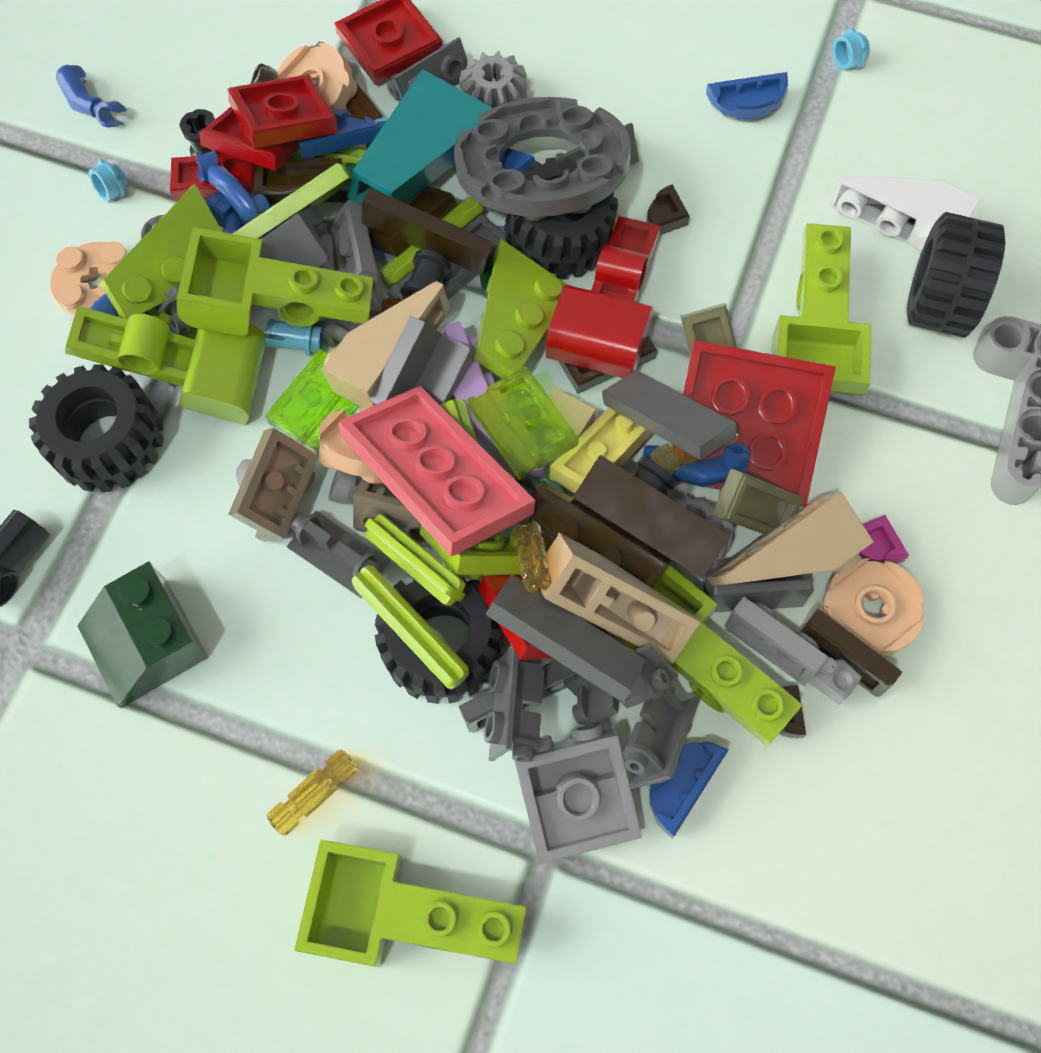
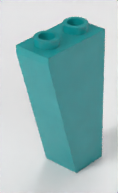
M422 69L353 169L347 198L362 205V200L369 188L407 203L455 166L454 147L463 129L470 131L479 123V115L492 109V107Z

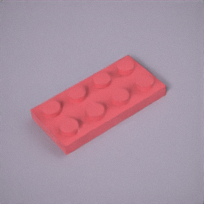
M421 386L339 421L340 436L451 557L534 514L535 499Z

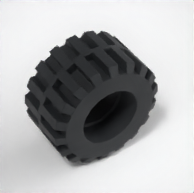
M555 157L546 158L545 164H541L538 161L529 164L528 171L522 169L520 172L527 180L534 181L533 175H538L543 180H554L562 177L564 170H569V174L575 171L577 164L573 163L571 158L564 157V161H556ZM613 192L602 201L592 205L584 213L572 212L562 214L572 219L573 222H560L547 216L541 220L530 221L523 218V216L506 213L504 226L505 241L548 272L556 274L558 279H566L567 273H572L574 277L583 275L585 268L591 271L597 266L604 244L608 245L617 217L618 199L613 197Z
M944 212L937 219L926 239L912 280L907 303L909 325L962 338L969 336L981 321L998 281L1006 245L1003 225L950 212Z
M93 364L91 370H87L82 365L75 367L74 373L69 376L64 372L55 377L58 381L55 385L51 387L47 384L41 390L44 396L43 399L35 400L31 408L37 416L29 418V428L34 433L30 437L33 445L39 450L42 457L71 485L76 486L78 484L82 490L93 492L97 486L101 492H110L114 484H119L121 488L131 485L129 480L135 475L139 478L143 477L147 473L144 467L148 462L155 464L159 455L154 449L163 446L164 438L160 431L164 430L163 423L143 389L130 374L126 376L121 369L114 366L108 371L104 364ZM116 416L113 425L102 436L90 441L80 442L83 433L92 423L104 417Z
M460 577L465 582L463 590L465 597L461 602L456 601L451 606L442 604L415 579L408 585L400 580L393 586L425 621L435 616L449 615L462 620L469 627L470 633L467 641L455 652L468 666L469 675L454 689H448L381 616L376 614L374 624L378 631V634L374 635L376 647L393 681L399 688L403 686L408 695L416 699L423 695L428 703L434 704L439 703V698L447 697L449 703L460 701L458 695L467 691L469 697L479 692L478 684L481 681L486 684L489 683L492 665L502 657L501 647H504L503 630L496 621L485 615L489 607L478 591L480 584L478 579H470L467 582L465 578Z

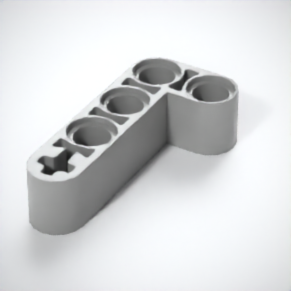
M1003 316L998 317L990 324L973 351V359L981 370L1014 381L991 477V489L1000 501L1009 505H1020L1028 501L1041 488V324L1016 317ZM1025 433L1031 435L1034 438V440L1029 438ZM1020 464L1025 465L1022 469L1018 468Z

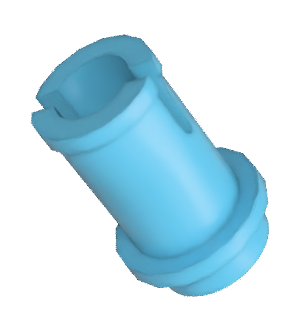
M270 318L267 322L265 333L270 334V337L265 338L266 347L305 351L306 356H312L313 352L321 353L324 341L322 336L324 327L316 326V323L308 327H297L284 321Z

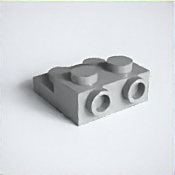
M599 722L592 726L584 724L571 730L573 738L553 743L551 735H542L539 740V751L534 752L533 761L519 762L514 760L539 864L642 838L618 735L612 728L603 730L602 724Z

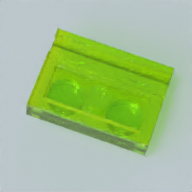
M321 349L316 352L265 415L270 425L305 446L306 444L311 447L318 455L320 454L319 427L322 421L331 413L346 409L345 416L353 415L360 407L332 391L321 370L328 353Z
M527 366L487 387L486 392L476 398L474 396L468 398L469 409L519 480L526 477L525 474L534 468L539 469L578 446L577 434Z

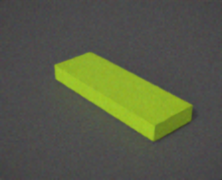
M336 163L232 234L262 239L297 213L315 204L317 206L350 184L351 175L346 167Z

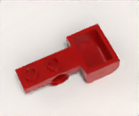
M618 216L608 245L604 244L601 250L592 289L587 290L567 284L564 285L547 333L546 358L624 378L636 370L651 327L653 306L636 301L659 238L660 225Z

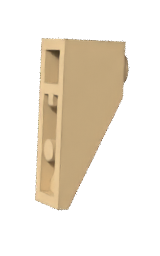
M435 281L348 332L338 347L330 350L325 359L324 366L321 368L332 391L365 409L375 406L376 404L368 401L410 316L426 322L437 330L450 312L444 285Z
M842 492L820 496L713 572L707 579L714 586L831 570L838 574L856 565L861 560L859 553L872 544L873 540Z
M561 533L558 534L533 574L546 600L638 647L650 643L671 664L674 663L701 623L697 617L607 558Z

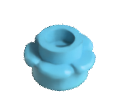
M854 28L845 30L843 35L837 37L833 43L832 52L835 63L843 70L849 68L857 70L858 67H863L870 53V44L867 37L861 32H856Z
M99 160L97 167L89 170L91 184L100 198L104 201H109L116 197L119 200L125 195L124 188L128 187V181L123 170L117 164L111 165L109 162Z

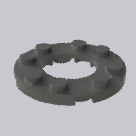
M563 97L526 98L494 107L479 115V123L470 131L463 129L454 147L458 181L472 199L493 210L523 216V218L530 221L541 220L546 216L572 212L584 213L588 211L592 205L611 195L622 184L630 168V137L620 120L601 107L592 112L587 107L579 106L576 99ZM533 137L566 139L578 145L585 154V157L578 161L575 171L569 174V170H564V175L554 180H543L538 175H533L534 181L527 180L517 170L504 169L500 162V158L508 148L520 141Z

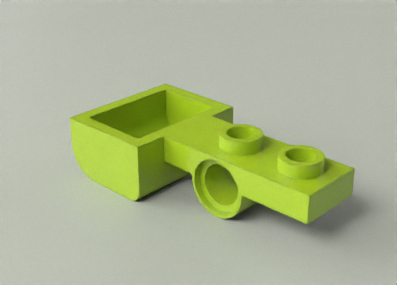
M807 223L803 232L802 270L796 297V308L800 310L799 317L779 315L773 333L771 354L836 366L831 392L863 396L870 385L871 324L848 322L851 227Z
M192 227L177 295V314L186 324L198 329L243 336L249 330L253 305L275 308L278 310L279 317L284 322L297 327L314 325L319 320V316L362 324L368 321L374 277L262 258V239Z
M78 305L66 342L65 354L182 386L178 407L246 426L250 416L267 335L260 328L249 324L248 333L243 336L197 329L196 337L192 339L170 332V327L166 322L151 315L133 314L127 320Z
M668 565L655 585L654 590L697 617L701 622L674 663H668L689 681L692 691L705 704L720 713L726 712L768 747L803 705L705 625L714 614L718 604L672 566ZM607 631L610 637L632 651L640 648Z
M320 839L294 951L380 968L384 945L387 939L517 964L526 906L399 883L398 879L403 857L399 854Z

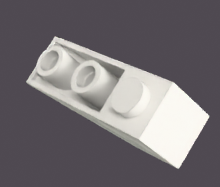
M841 175L829 207L840 211L847 217L859 220L879 230L884 235L903 241L922 252L932 226L944 212L971 217L981 198L937 179Z

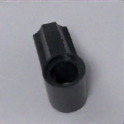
M15 509L0 525V607L5 605L14 596L20 584V571L51 535L30 517Z

